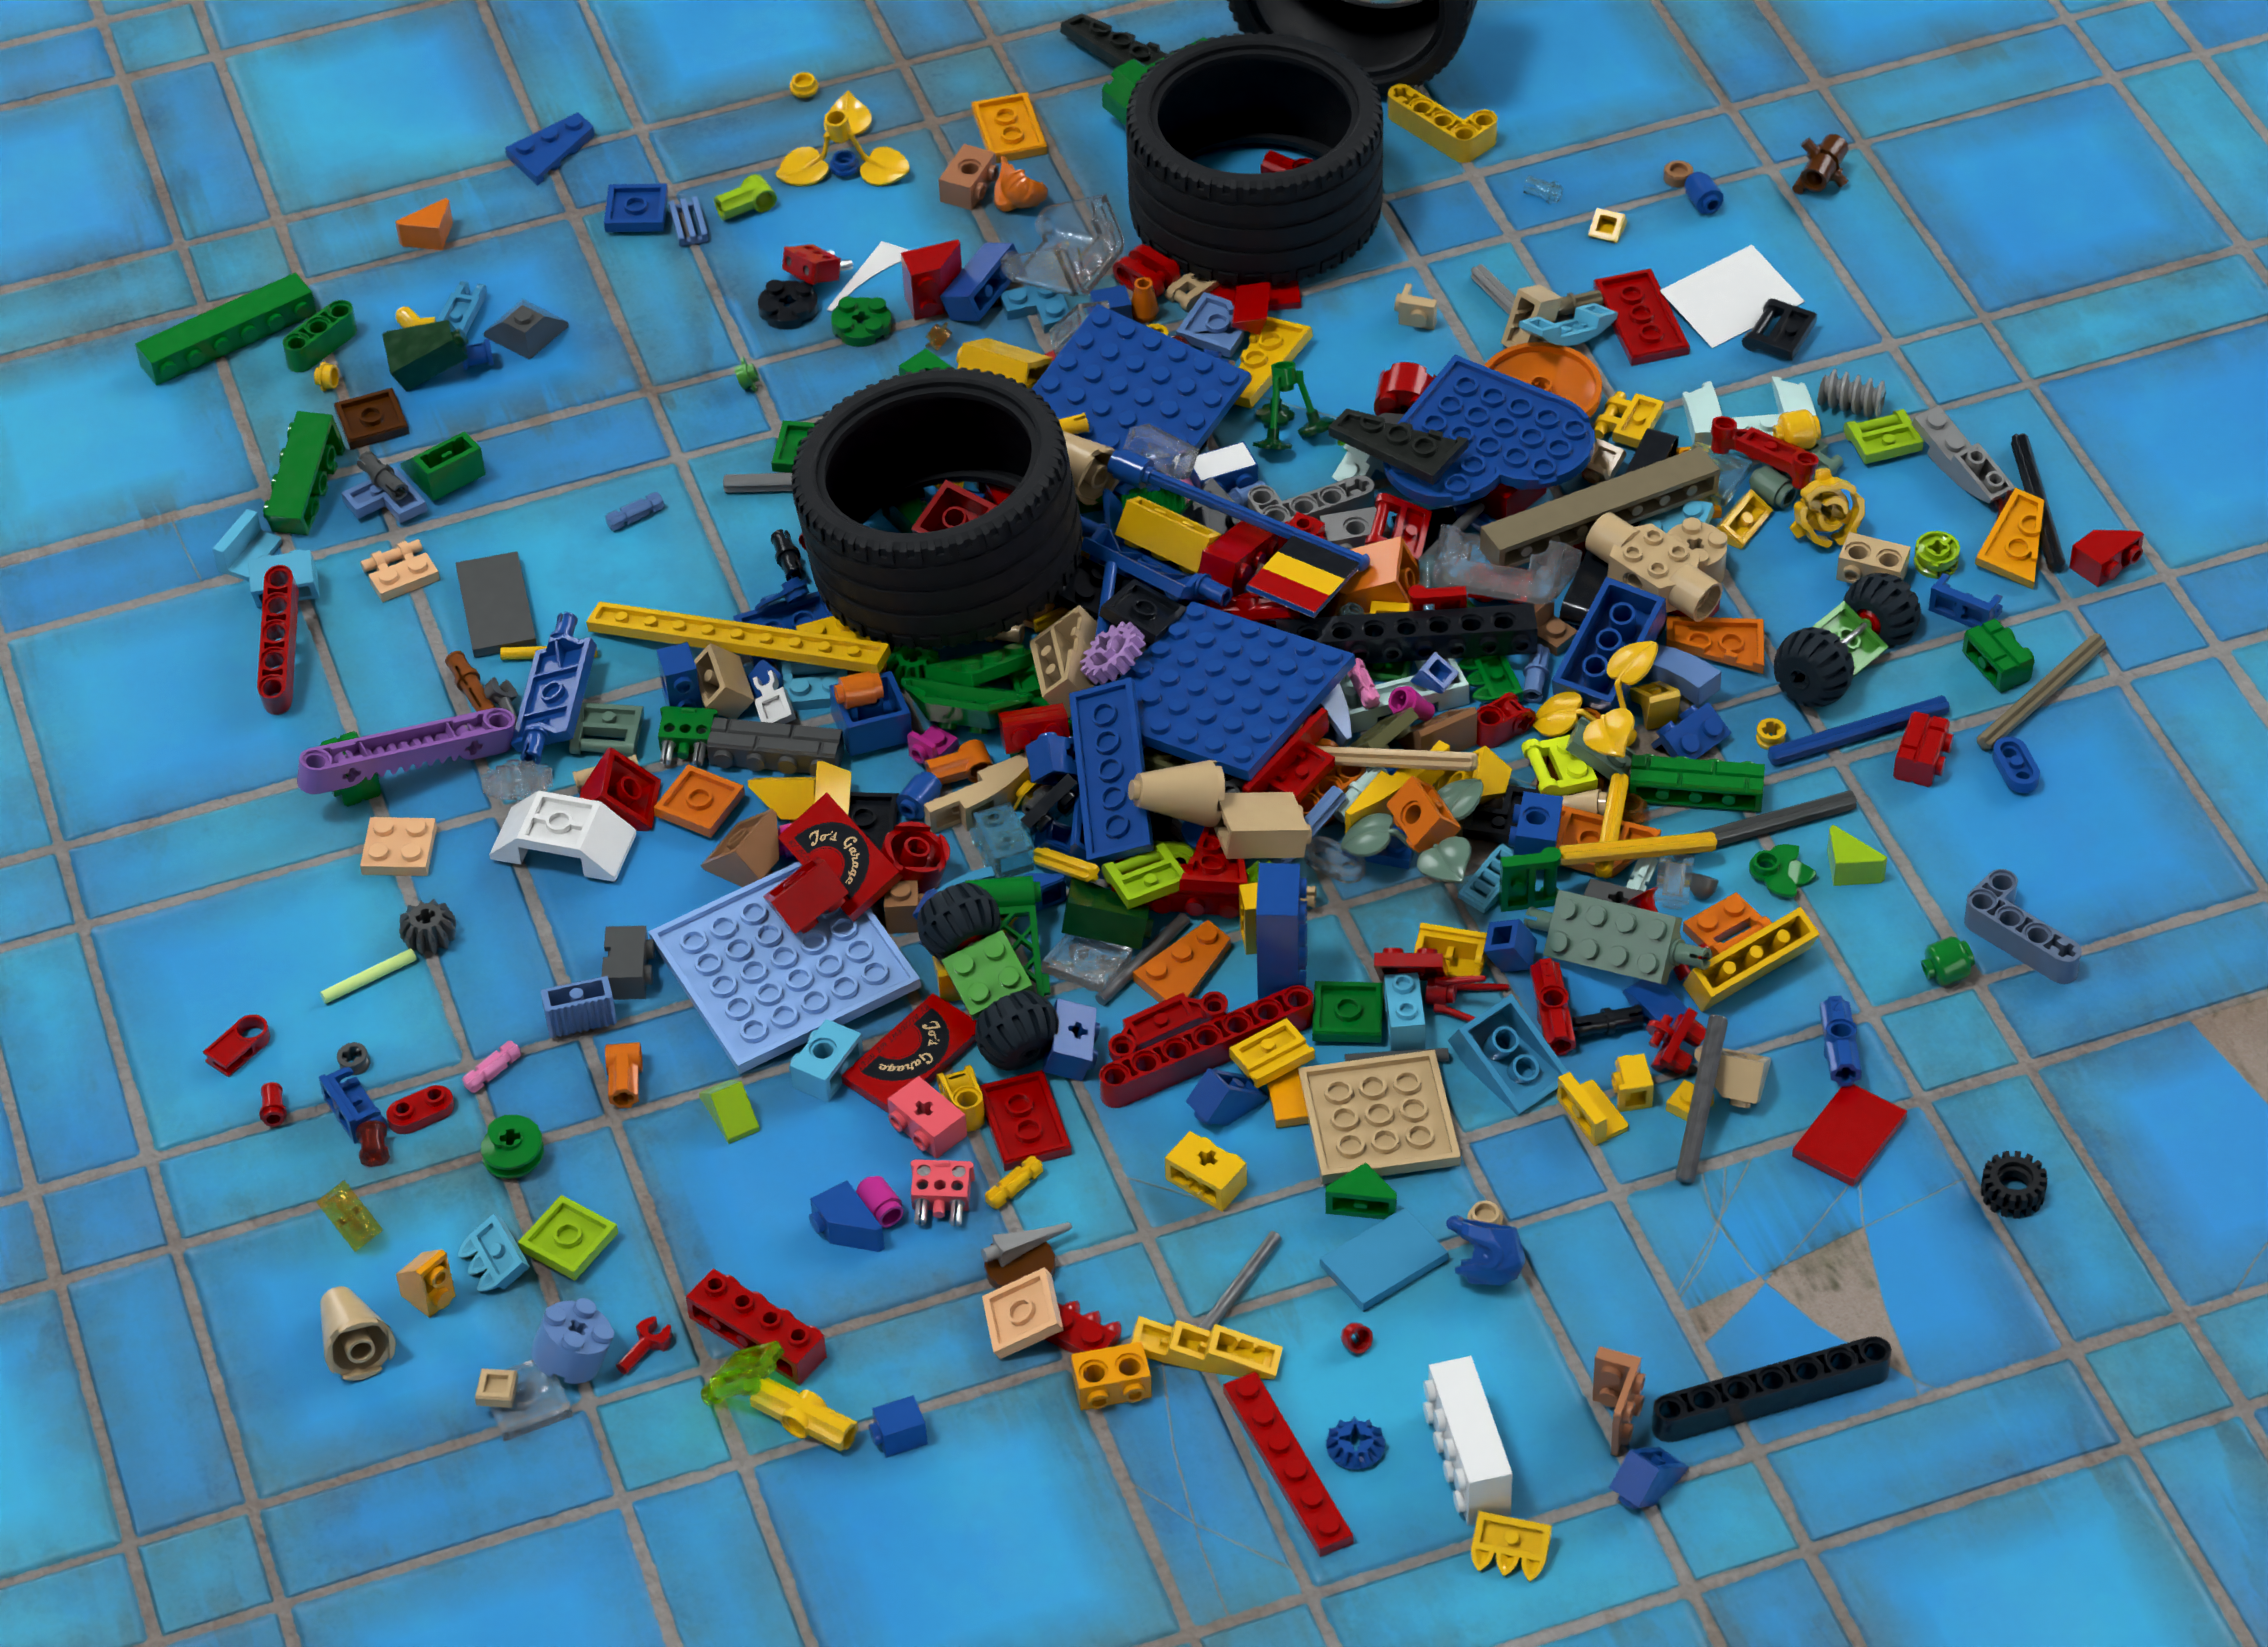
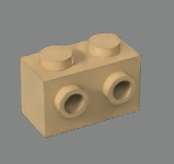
M710 643L696 657L694 662L697 667L700 694L705 708L717 710L718 716L737 719L755 700L740 656Z

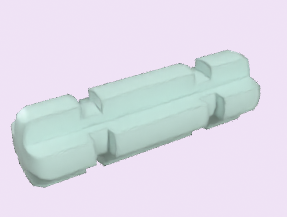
M1660 857L1639 858L1630 876L1633 879L1628 880L1626 887L1645 892L1647 889L1645 884L1648 885L1659 862L1656 858L1660 859Z

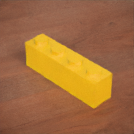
M1799 907L1712 959H1709L1708 961L1711 963L1706 970L1697 967L1692 969L1682 985L1700 1011L1703 1012L1809 950L1820 933L1804 910Z

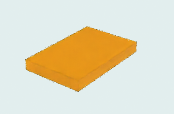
M1027 92L971 102V110L985 150L996 152V163H1001V156L1005 157L1007 161L1047 154V145Z

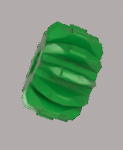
M894 645V649L886 661L887 672L892 671L899 689H902V677L925 678V665L940 662L938 652L934 651L932 647L929 649H922V647L909 649L908 646L895 647Z

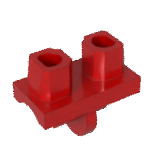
M1690 1007L1687 1008L1684 1014L1677 1016L1672 1027H1670L1673 1018L1667 1014H1664L1661 1021L1650 1020L1648 1022L1646 1030L1652 1036L1649 1045L1653 1048H1658L1661 1041H1663L1650 1067L1658 1072L1666 1067L1680 1075L1688 1069L1693 1056L1679 1047L1682 1041H1685L1694 1048L1698 1047L1703 1041L1706 1028L1695 1020L1698 1012Z

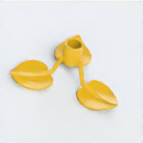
M847 91L835 102L824 117L826 133L823 134L824 144L822 153L819 155V152L812 147L796 148L786 155L775 175L779 180L793 186H810L818 183L829 172L828 164L823 160L827 157L830 140L837 144L845 143L848 139L851 140L861 158L866 161L860 167V174L862 179L870 185L885 186L905 177L910 172V167L907 159L899 151L890 147H877L871 152L870 157L865 154L854 135L862 134L869 128L872 116L869 109L857 100L850 91Z
M1644 641L1626 645L1616 651L1610 658L1606 672L1611 679H1616L1614 686L1620 708L1602 714L1600 719H1597L1586 710L1580 709L1583 703V698L1580 694L1570 691L1562 692L1552 696L1541 705L1536 712V719L1532 727L1543 736L1558 737L1566 734L1575 726L1578 716H1583L1590 721L1583 733L1585 744L1600 754L1624 758L1626 746H1630L1635 741L1637 732L1634 729V716L1626 708L1622 684L1634 685L1647 675L1658 652L1657 642Z

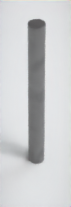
M1180 913L1095 995L1096 1001L1103 1006L1106 1005L1133 978V971L1155 957L1190 923L1189 917L1184 913Z
M1269 1232L1199 1325L1200 1328L1211 1331L1214 1324L1218 1325L1281 1242L1282 1238L1277 1232Z

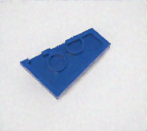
M577 112L505 147L506 157L538 186L544 181L543 176L549 170L555 171L561 166L560 161L566 155H573L595 136L594 126Z

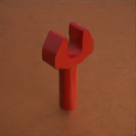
M656 1316L640 1321L636 1325L639 1341L616 1364V1368L626 1375L650 1349L666 1351L672 1340L671 1325L665 1326L659 1334H652L658 1327Z

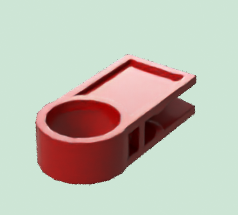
M250 1014L243 1016L203 1051V1054L207 1056L205 1062L222 1074L230 1077L268 1044L270 1033L267 1021L259 1015ZM251 1028L263 1030L259 1035L252 1038L241 1036L243 1032Z

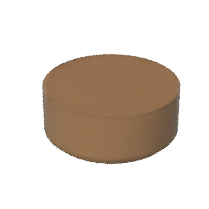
M1671 161L1664 167L1663 179L1669 186L1685 187L1686 179L1693 174V167L1685 161Z

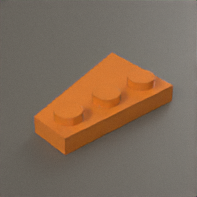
M1667 616L1666 646L1677 648L1694 656L1761 674L1764 673V619L1707 617L1700 622H1696L1686 616Z
M1206 920L1133 971V981L1159 1003L1184 992L1186 997L1194 998L1200 990V984L1207 974H1211L1230 949L1231 938L1211 921Z

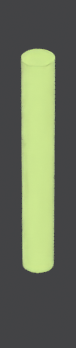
M410 948L321 991L320 995L324 1003L327 1004L416 961V955Z

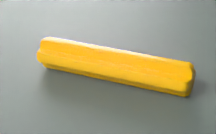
M1037 847L1033 850L1034 856L1032 861L1035 865L1085 882H1096L1099 879L1097 874L1100 869L1096 864L1045 847Z

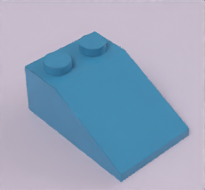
M1512 993L1459 1028L1448 1039V1042L1465 1066L1516 1115L1521 1114L1558 1088V1077L1568 1073V1070Z

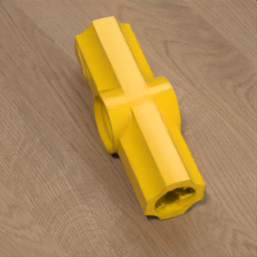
M768 1377L765 1379L761 1378L754 1386L750 1397L751 1407L781 1421L782 1426L793 1436L804 1439L809 1435L839 1451L848 1450L853 1444L858 1431V1423L828 1408L824 1400L813 1391L802 1390L798 1393Z

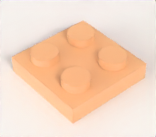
M370 817L360 864L362 875L428 876L437 830L436 819Z
M1045 1267L982 1296L993 1352L999 1359L1063 1331L1052 1275Z

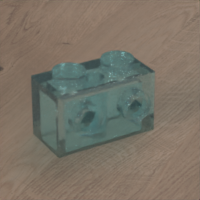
M1010 802L973 813L974 827L970 828L972 842L975 847L980 846L984 867L992 866L995 878L1013 877L1034 870L1033 847Z

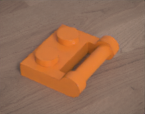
M1736 892L1684 921L1683 931L1698 946L1703 943L1707 944L1711 949L1713 958L1770 925L1772 922L1768 917H1762ZM1750 926L1749 929L1743 931L1742 933L1736 935L1724 943L1721 942L1729 938L1730 936L1736 934L1737 932L1743 930L1744 928Z

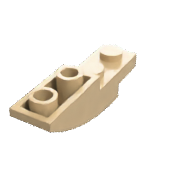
M1027 753L1017 754L1012 758L977 771V783L965 786L960 790L925 803V823L931 827L930 831L935 834L959 823H962L964 828L969 831L1011 807L1018 800V797L1015 795L1017 790L1027 780L1031 782Z

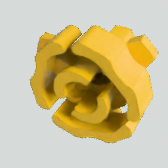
M1829 468L1817 469L1815 471V480L1800 491L1802 498L1794 504L1795 521L1789 529L1797 539L1806 535L1815 544L1829 548L1833 542L1826 536L1817 535L1814 530L1832 532L1843 526L1840 531L1830 535V537L1837 544L1844 545L1849 532L1857 533V528H1859L1865 515V500L1856 493V487L1849 481L1832 477ZM1840 489H1846L1850 492L1853 501L1851 510H1849V502L1846 495Z

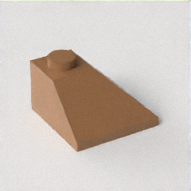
M769 809L738 822L700 866L705 871L741 887L772 874L771 868L779 860L777 813L773 809Z

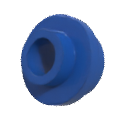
M841 150L833 155L830 161V169L838 176L848 177L858 171L859 160L853 152Z

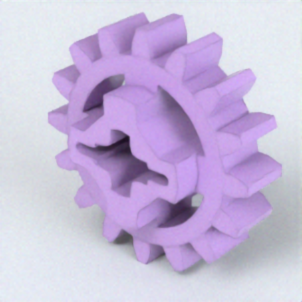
M1122 621L1117 628L1111 625L1107 633L1102 631L1095 637V640L1090 642L1092 647L1084 651L1083 654L1086 658L1080 661V664L1083 666L1080 670L1095 685L1098 682L1101 685L1105 684L1108 679L1112 682L1115 681L1119 673L1121 675L1126 674L1131 669L1130 666L1136 664L1133 660L1135 657L1142 655L1140 648L1145 646L1143 641L1145 636L1132 622L1125 624Z

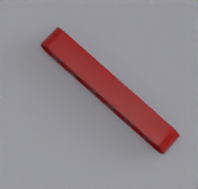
M1301 985L1288 987L1106 1064L1099 1073L1100 1098L1102 1102L1111 1108L1124 1107L1204 1073L1208 1068L1213 1069L1232 1061L1229 1057L1230 1047L1286 1018L1299 1032L1307 1029L1313 1023L1312 991Z

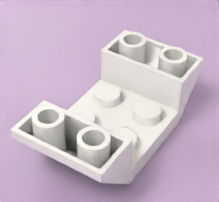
M538 790L511 807L489 856L492 860L519 865L522 864L528 849L581 858L585 877L616 882L637 833L635 828L601 801Z

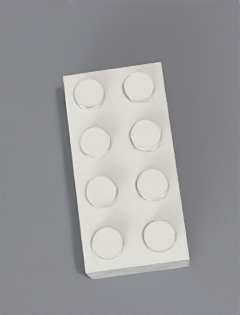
M1472 1356L1430 1364L1428 1380L1423 1382L1425 1396L1428 1401L1423 1403V1411L1427 1424L1433 1423L1435 1432H1433L1435 1449L1437 1453H1443L1446 1460L1443 1461L1447 1483L1453 1482L1456 1490L1453 1491L1456 1511L1464 1513L1468 1526L1476 1524L1478 1511L1511 1517L1513 1473Z

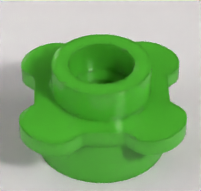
M742 357L740 358L742 364L734 367L736 377L743 390L752 387V390L756 392L755 382L760 380L758 372L753 363L748 365L745 358Z

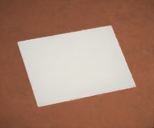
M1753 245L1659 290L1711 348L1752 329L1762 315L1763 306L1768 299H1777L1794 306L1805 302Z

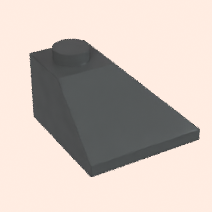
M522 299L483 333L484 337L530 360L569 325L567 321Z

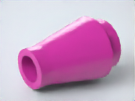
M1398 687L1390 694L1388 704L1393 714L1412 707L1420 720L1428 721L1433 717L1435 712L1434 705L1424 699L1412 687Z

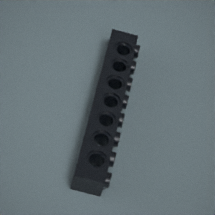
M1534 603L1276 620V629L1355 654V659L1360 658L1364 664L1428 660L1434 652L1443 659L1537 653L1538 628Z

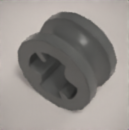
M352 1042L338 1050L337 1061L340 1069L350 1067L354 1072L352 1076L362 1074L369 1068L370 1058L364 1045ZM353 1056H358L354 1059V1062H348L353 1059Z

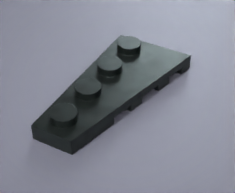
M1082 13L1061 22L1060 33L1115 68L1132 59L1149 65L1167 55V53L1160 51V45L1153 42H1149L1147 45L1135 40V35L1128 32H1114L1111 25Z
M1347 408L1329 426V436L1432 485L1468 448V438L1457 436L1456 440L1443 437V432L1430 429L1429 433L1414 430L1412 424L1404 422L1390 424L1385 422L1384 417Z

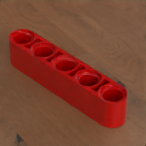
M275 565L267 570L264 576L257 689L264 708L273 715L287 712L292 705L299 591L292 571L285 565Z

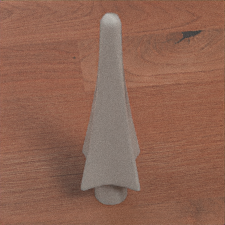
M1066 1222L1040 1229L992 1235L993 1245L981 1249L982 1258L985 1262L998 1259L1000 1266L1004 1267L1038 1245L1071 1230L1072 1224Z

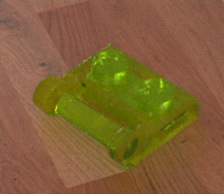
M777 1341L733 1352L703 1386L701 1399L706 1405L712 1406L720 1404L725 1398L737 1395L745 1397L756 1395L761 1389L760 1380L769 1376L777 1368L776 1362L784 1354V1349Z

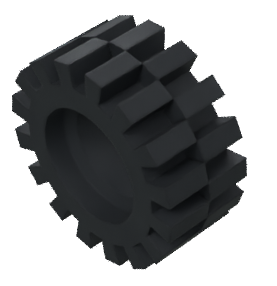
M2005 1151L2002 1154V1159L1998 1154L1992 1156V1162L1987 1161L1982 1176L1980 1192L1981 1196H1984L1983 1202L1985 1205L1991 1203L1990 1210L1994 1213L2001 1209V1216L2006 1218L2008 1212L2013 1213V1218H2019L2020 1212H2023L2025 1217L2031 1216L2032 1210L2037 1212L2040 1209V1204L2043 1205L2048 1180L2046 1178V1169H2041L2042 1163L2039 1160L2032 1163L2033 1156L2028 1153L2025 1158H2022L2021 1151H2015L2014 1156H2010L2009 1151ZM2014 1179L2023 1182L2027 1187L2014 1190L2005 1187L2001 1182Z

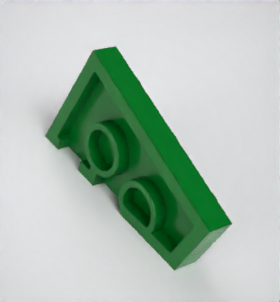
M1008 644L1003 649L925 665V678L974 687L1034 665L1032 651L1025 649L1023 644Z

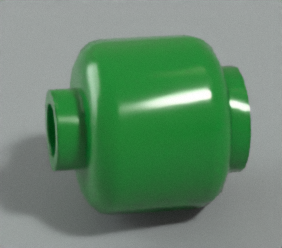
M1953 936L1928 945L1925 949V959L1921 961L1926 978L1928 980L1933 978L1941 986H1947L1967 978L1971 973V967L1975 965L1974 956L1968 943L1965 940L1960 941Z

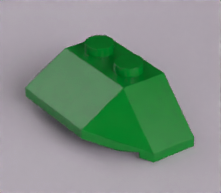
M912 676L901 678V685L928 721L938 722L937 727L942 729L956 730L957 725L969 726V732L988 734L989 729L1000 727L998 713L1023 709L1034 700V693L984 686L971 687Z

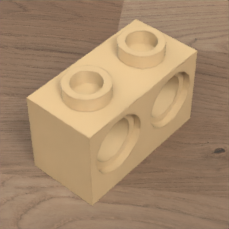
M1849 532L1838 557L1836 580L1853 584L1856 580L1869 574L1889 573L1901 578L1903 582L1908 571L1911 547Z

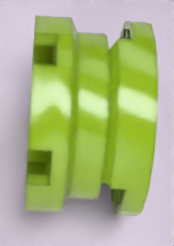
M1931 531L1921 535L1916 541L1913 562L1915 569L1920 574L1934 579H1939L1942 573L1952 575L1958 566L1960 552L1958 540L1954 536L1942 531Z

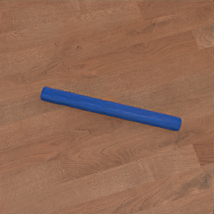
M1937 696L1768 748V758L1772 765L1776 766L1905 727L1908 724L1911 713L1914 711L1929 714L1930 717L1945 715L1949 712L1950 705L1945 696Z

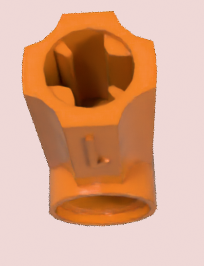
M977 739L963 743L959 747L958 752L925 760L926 771L934 774L942 785L966 778L973 783H977V771L993 765L984 742Z
M641 1043L606 1044L605 1063L608 1075L609 1103L616 1105L619 1109L631 1108L634 1103L639 1102V1073L643 1071Z

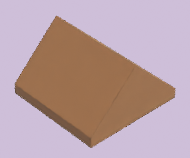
M1459 708L1443 712L1428 721H1422L1411 726L1412 731L1397 741L1405 750L1430 751L1440 740L1450 745V751L1452 752L1463 751L1476 745L1477 742L1476 708Z

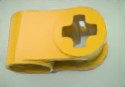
M966 1065L964 1070L948 1075L943 1073L937 1074L936 1078L940 1094L965 1114L967 1131H975L981 1128L985 1122L983 1095L972 1066Z

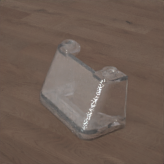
M1101 194L1044 207L1035 222L1036 231L1043 240L1035 251L1027 253L1008 252L1000 261L1004 275L1011 281L1073 297H1081L1090 294V291L1094 289L1124 250V237L1107 195Z
M1441 524L1433 578L1439 587L1466 586L1467 594L1529 604L1534 603L1535 605H1549L1558 598L1576 575L1580 567L1582 551L1566 543L1549 541V546L1545 552L1539 555L1531 554L1529 569L1493 565L1487 562V558L1480 551V536L1462 532L1457 526Z

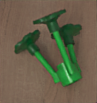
M1282 361L1272 364V398L1270 403L1264 404L1261 409L1256 411V417L1261 419L1262 424L1270 427L1267 428V438L1262 441L1253 442V446L1264 449H1292V444L1279 439L1280 428H1277V426H1286L1288 421L1295 418V413L1289 410L1287 405L1282 404L1280 392L1293 390L1296 383L1299 386L1307 408L1305 414L1308 422L1298 430L1300 436L1310 437L1317 433H1323L1329 430V426L1335 419L1329 417L1320 418L1317 409H1314L1304 383L1303 371H1296V364L1294 362Z

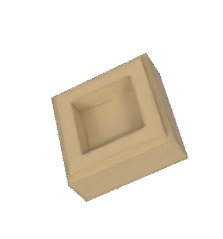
M481 1369L475 1395L476 1406L512 1408L519 1379L518 1372L512 1370Z

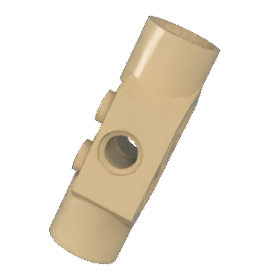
M1607 512L1591 527L1586 538L1585 547L1589 552L1609 564L1607 577L1666 598V612L1679 610L1696 622L1707 618L1717 606L1722 595L1723 586L1699 570L1700 554L1652 523L1633 527L1612 512Z

